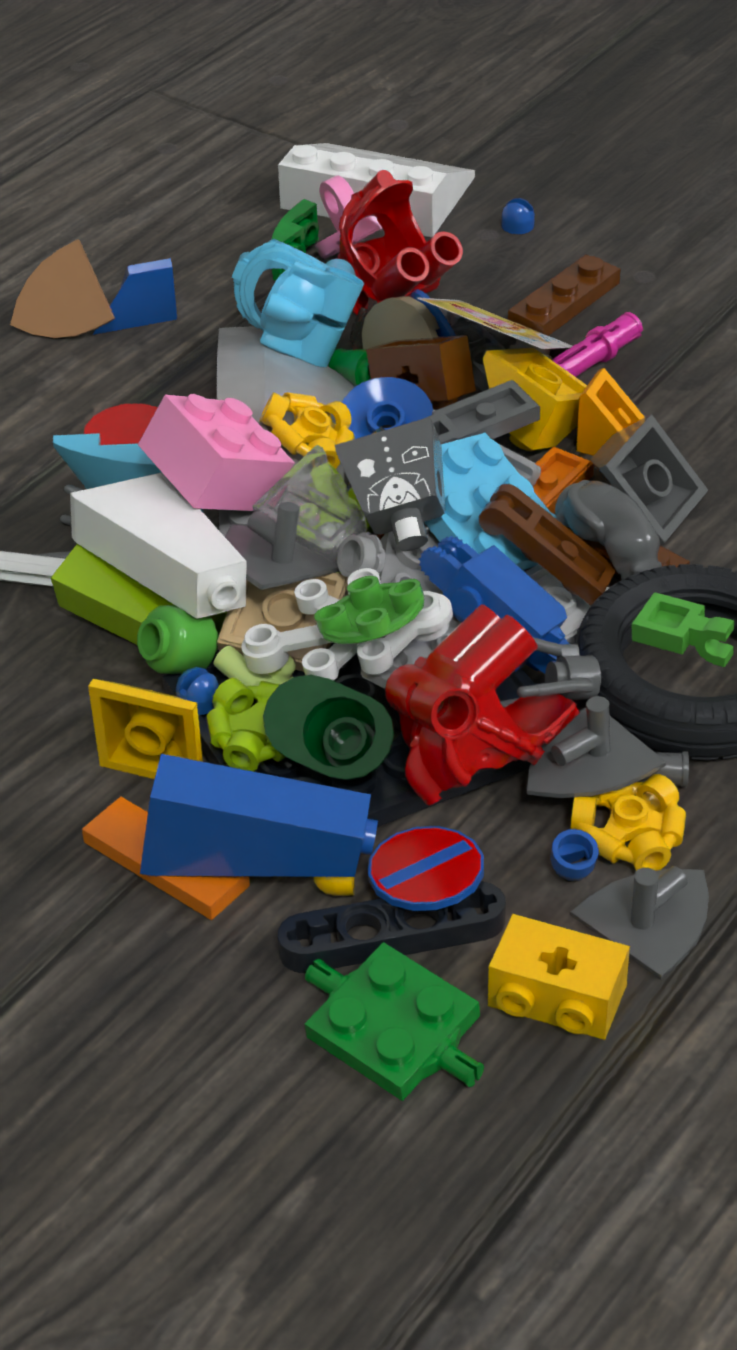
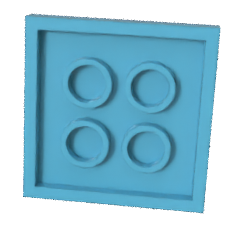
M486 432L441 444L445 514L439 518L424 522L439 542L451 535L454 538L458 536L459 540L462 539L464 544L467 543L478 554L495 545L522 570L538 565V563H534L526 558L521 549L502 534L490 535L479 524L481 511L490 502V498L497 487L502 484L516 486L556 518V515L551 513L536 495L531 483L517 472L504 456L500 445L490 439Z

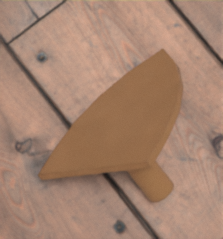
M79 239L62 247L46 258L30 275L16 300L10 323L11 326L32 335L64 338L82 335L98 329L115 319Z

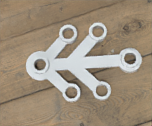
M370 568L354 571L347 580L349 585L358 578L376 576L381 584L379 573ZM319 579L303 581L294 591L298 608L304 614H315L319 609L339 601V599L328 595L326 584ZM423 591L425 596L424 607L415 619L399 630L388 634L385 638L362 643H335L329 649L319 648L308 652L302 659L305 675L320 676L334 681L339 674V669L356 653L358 654L361 669L364 672L380 674L387 671L393 665V659L413 639L417 641H431L447 632L449 622L453 616L450 600L442 594ZM259 624L246 632L241 648L246 665L250 671L257 674H268L281 669L289 659L288 651L333 642L324 639L317 625L279 632L270 624Z

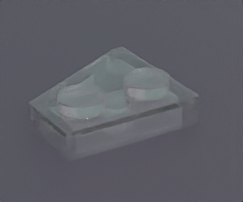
M319 445L312 448L252 506L254 512L261 511L274 521H277L280 503L291 502L297 504L300 507L295 542L333 563L337 560L339 547L346 537L367 531L365 515L355 499L349 497L347 486L339 473H334L328 463L326 452Z

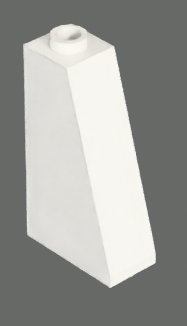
M163 473L70 493L72 538L77 544L196 619L246 607V560L200 509H195L190 505Z

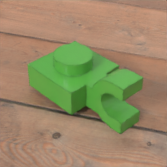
M654 592L632 622V641L682 655L689 645L695 646L699 655L706 661L725 667L733 656L734 646L722 642H726L734 630V620L721 617L707 618L705 617L704 605Z

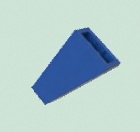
M161 754L150 795L140 874L149 876L355 877L360 853L372 855L378 820L367 818L371 794Z

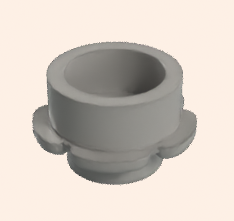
M365 532L358 535H350L343 540L338 550L337 564L339 571L345 577H349L354 571L363 568L374 569L380 574L385 565V551L382 548L381 541L375 535H369Z

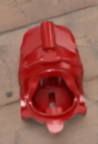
M387 170L379 171L364 186L363 190L351 195V200L344 208L339 222L338 230H340L341 235L338 259H343L350 263L355 271V276L364 282V286L353 308V312L363 322L372 307L385 299L400 296L410 297L411 293L417 289L426 294L436 290L441 276L457 264L463 254V248L459 239L449 232H438L426 242L410 207L409 197L413 191V182L409 180H395ZM376 216L378 223L384 230V237L370 239L353 245L352 238L356 224L363 218Z
M483 604L476 608L449 634L427 658L419 656L414 664L402 665L394 670L388 678L385 687L386 699L390 706L400 715L402 736L410 749L405 767L406 779L411 788L426 805H432L442 799L439 796L442 791L461 786L466 787L476 771L482 768L497 769L511 761L518 760L536 765L545 752L541 746L544 743L548 745L580 714L576 707L577 704L560 694L520 697L510 705L502 706L495 689L538 648V645L530 633L514 618L505 615L500 619L497 614Z

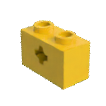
M512 914L489 965L488 1006L503 1010L512 1016L527 1017L561 1027L574 1034H585L605 1040L627 986L630 946Z

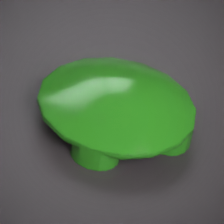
M364 576L352 581L347 586L349 595L334 604L319 609L315 613L314 619L320 634L325 640L338 644L362 643L391 634L415 619L424 607L425 596L417 579L380 584L376 576Z

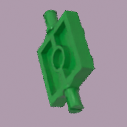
M384 942L357 970L344 976L321 959L315 960L314 966L310 965L307 969L305 980L329 995L328 1000L304 1024L307 1038L399 1100L403 1101L423 1079L441 1069L450 1073L468 1087L474 1086L475 1080L479 1081L481 1078L484 1064L458 1049L461 1037L480 1017L479 1002Z

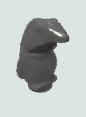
M582 480L571 484L561 492L555 506L556 519L564 526L570 527L580 538L600 542L604 546L614 569L620 574L621 580L645 570L662 567V563L658 561L659 535L642 509L631 497L614 486L600 481Z

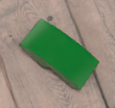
M306 199L296 204L280 220L272 235V239H276L306 253V249L318 241L317 204ZM273 268V280L276 281L286 270Z

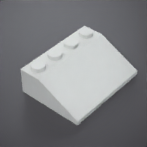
M329 143L294 145L278 164L280 208L291 210L300 201L306 199L317 204L318 216L329 217L319 192L322 182L339 175L348 182L353 192L356 193L363 190L364 186L379 171L387 170L395 180H409L413 182V191L409 197L411 211L423 236L433 237L475 178V170Z

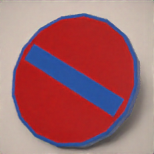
M441 826L414 827L395 833L381 842L369 858L368 879L376 895L392 906L412 911L439 910L458 904L476 891L484 877V855L477 843L460 831Z

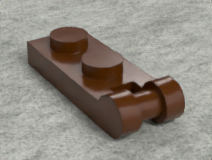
M502 484L497 487L490 498V502L485 505L479 515V524L485 532L490 535L502 534L521 549L526 558L541 565L557 578L568 592L579 596L590 606L605 592L616 571L608 560L512 484Z

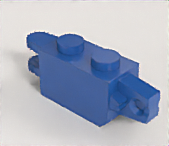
M451 535L442 539L437 544L438 547H429L420 554L421 558L418 560H420L419 566H421V571L425 573V576L428 575L429 580L443 591L442 595L450 600L453 616L460 623L483 604L497 614L500 619L505 615L511 616L534 638L557 644H570L564 638L565 634L560 629L567 619L564 606L495 545L478 554L467 543L464 544L462 539L459 540L458 536L454 538ZM534 651L515 672L527 665L545 674L547 664L551 661H556L557 656Z

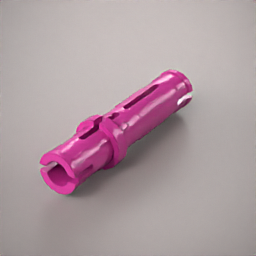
M625 312L604 327L597 326L590 330L583 341L554 357L552 361L577 377L593 365L616 357L618 349L641 337V332L643 331L642 323L635 314Z

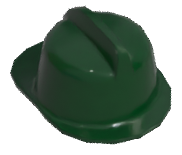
M315 675L293 677L279 685L268 698L263 714L265 734L274 749L294 762L336 779L351 780L365 777L379 768L389 755L394 739L392 719L381 703L368 695L331 679Z

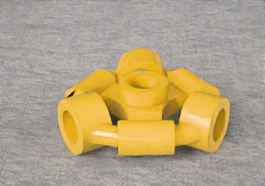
M273 392L259 422L273 428L271 433L281 441V444L292 455L300 454L305 457L308 465L326 458L336 469L340 465V460L336 453L335 445L355 439L354 433L349 429L352 420L347 406L340 401L322 404L317 402L316 397L312 395L286 392L281 396ZM286 412H292L294 415V423L292 425L282 420ZM331 414L335 417L336 424L333 423Z
M653 774L644 782H635L620 790L594 796L575 797L571 829L582 830L590 834L597 842L599 848L598 855L612 863L623 860L632 863L636 871L641 868H651L656 871L664 868L670 861L672 847L682 844L686 812L677 804L679 792L674 783L664 775ZM597 805L599 807L605 806L610 810V818L603 828L594 826ZM631 840L628 847H626L625 842Z

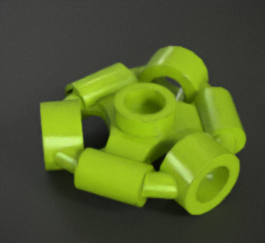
M230 678L221 683L216 689L212 701L214 709L207 714V723L212 745L222 748L224 760L230 767L254 772L262 761L273 758L279 762L286 758L274 749L265 734L263 721L267 700L280 684L261 681L259 686H246L237 678ZM254 699H256L257 703L252 706Z

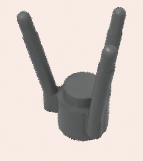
M534 638L538 645L535 651L557 656V660L547 664L545 683L519 687L517 690L519 697H540L560 694L573 701L590 699L598 695L601 685V672L596 657L592 655L580 656L577 644H557ZM519 698L500 701L503 707H506Z

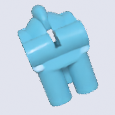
M271 239L251 252L242 253L231 277L234 281V295L237 308L243 319L246 318L248 323L257 329L263 330L260 343L279 353L299 358L319 367L328 366L364 286V282L355 276L353 267L347 261L332 259L327 263H323L276 239ZM267 269L286 270L274 283L261 313L255 304L254 297L259 277Z

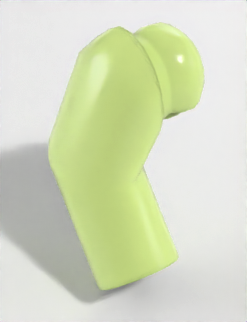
M231 645L224 647L214 660V666L229 679L237 678L246 686H259L261 681L281 685L293 678L292 674L296 668L293 658L289 656L286 664L275 672L268 674L254 673L248 669L244 656Z

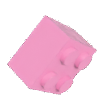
M190 394L188 397L164 395L138 443V446L195 509L267 512L295 464L280 447L281 441L257 423L252 417V410L246 404L234 398L216 400L206 399L196 394Z

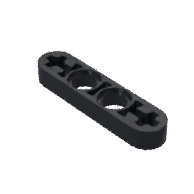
M481 881L476 891L464 900L439 910L412 911L392 906L380 898L298 913L284 920L278 929L279 958L282 964L289 970L306 973L309 966H314V961L317 959L323 960L324 963L333 969L362 964L383 942L403 955H410L485 941L496 937L503 930L506 912L505 895L495 885ZM474 908H481L484 914H477ZM449 911L453 912V921H448ZM417 914H426L435 918L437 923L426 929H417L408 925L406 920ZM358 925H370L375 927L379 933L373 938L359 940L351 937L348 931ZM336 932L337 942L331 943V933ZM308 939L311 946L302 947L299 940Z

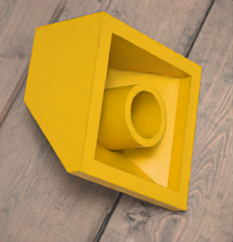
M535 348L486 351L483 363L489 389L513 380L540 406V420L509 432L511 434L509 437L510 441L527 451L556 447L578 425L579 396L587 385Z
M92 679L88 688L100 766L155 779L161 754L203 762L196 702L153 690Z

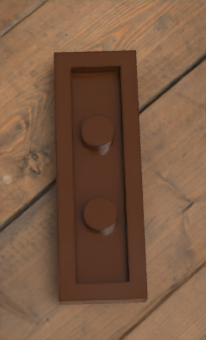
M585 254L508 310V320L549 336L620 283L621 268L606 263L598 257Z

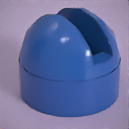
M522 198L510 200L502 211V229L511 234H525L533 230L535 221L533 206Z
M200 667L187 669L178 678L176 697L196 702L198 715H204L214 709L213 695L219 684L216 677L208 673L206 669Z
M570 829L563 831L556 836L552 844L550 853L552 867L559 877L568 881H580L587 877L595 868L599 848L595 839L582 830ZM586 856L587 860L573 863Z

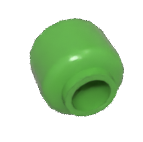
M162 605L152 610L142 622L137 635V645L140 654L146 660L149 667L157 673L183 674L185 670L194 667L208 668L218 649L217 640L219 635L211 616L196 619L176 605Z

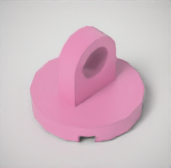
M339 175L322 182L319 188L323 205L337 230L333 235L314 245L323 259L340 252L341 234L340 230H338L340 217L347 203L351 200V195L354 194L348 182ZM376 216L363 218L356 224L353 231V245L364 240L374 232L383 229L378 223Z

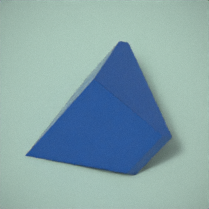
M171 258L127 266L120 286L121 289L110 305L115 319L96 329L92 335L177 320Z

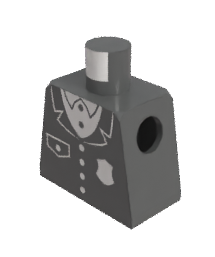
M427 417L335 445L339 460L374 534L381 535L393 531L396 546L402 551L415 550L424 546L428 542L424 522L439 518L445 514L442 446L431 418Z

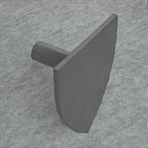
M280 503L277 521H274L261 511H256L249 517L248 526L231 524L225 535V538L246 560V579L260 590L340 572L336 558L316 546L296 538L300 507L295 503Z
M595 696L588 699L586 708L580 710V714L548 745L544 743L541 746L545 751L541 759L538 760L536 765L530 764L527 795L569 798L594 796L620 790L665 767L666 761L609 715V701L606 698Z
M676 866L656 871L651 868H641L634 875L614 881L590 895L570 911V916L601 938L630 946L629 957L653 975L662 979L679 965L697 945L705 927L709 902L704 870L680 869Z

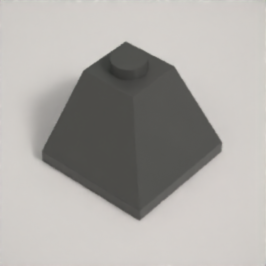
M652 414L613 434L590 459L609 485L616 487L636 501L659 535L660 545L668 540L708 491Z

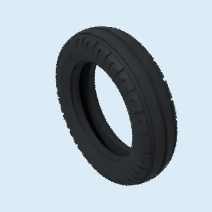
M679 564L678 567L669 565L636 573L614 584L600 595L588 609L580 624L575 644L579 647L580 656L592 655L596 657L599 663L601 685L597 696L604 697L609 701V715L653 752H688L691 760L701 761L717 760L718 757L721 760L737 758V693L716 697H697L670 692L649 683L637 675L628 666L623 656L626 648L633 642L632 622L654 592L704 605L705 617L707 618L721 617L734 620V630L732 633L737 635V570L732 572L730 568L713 565L703 567V564Z

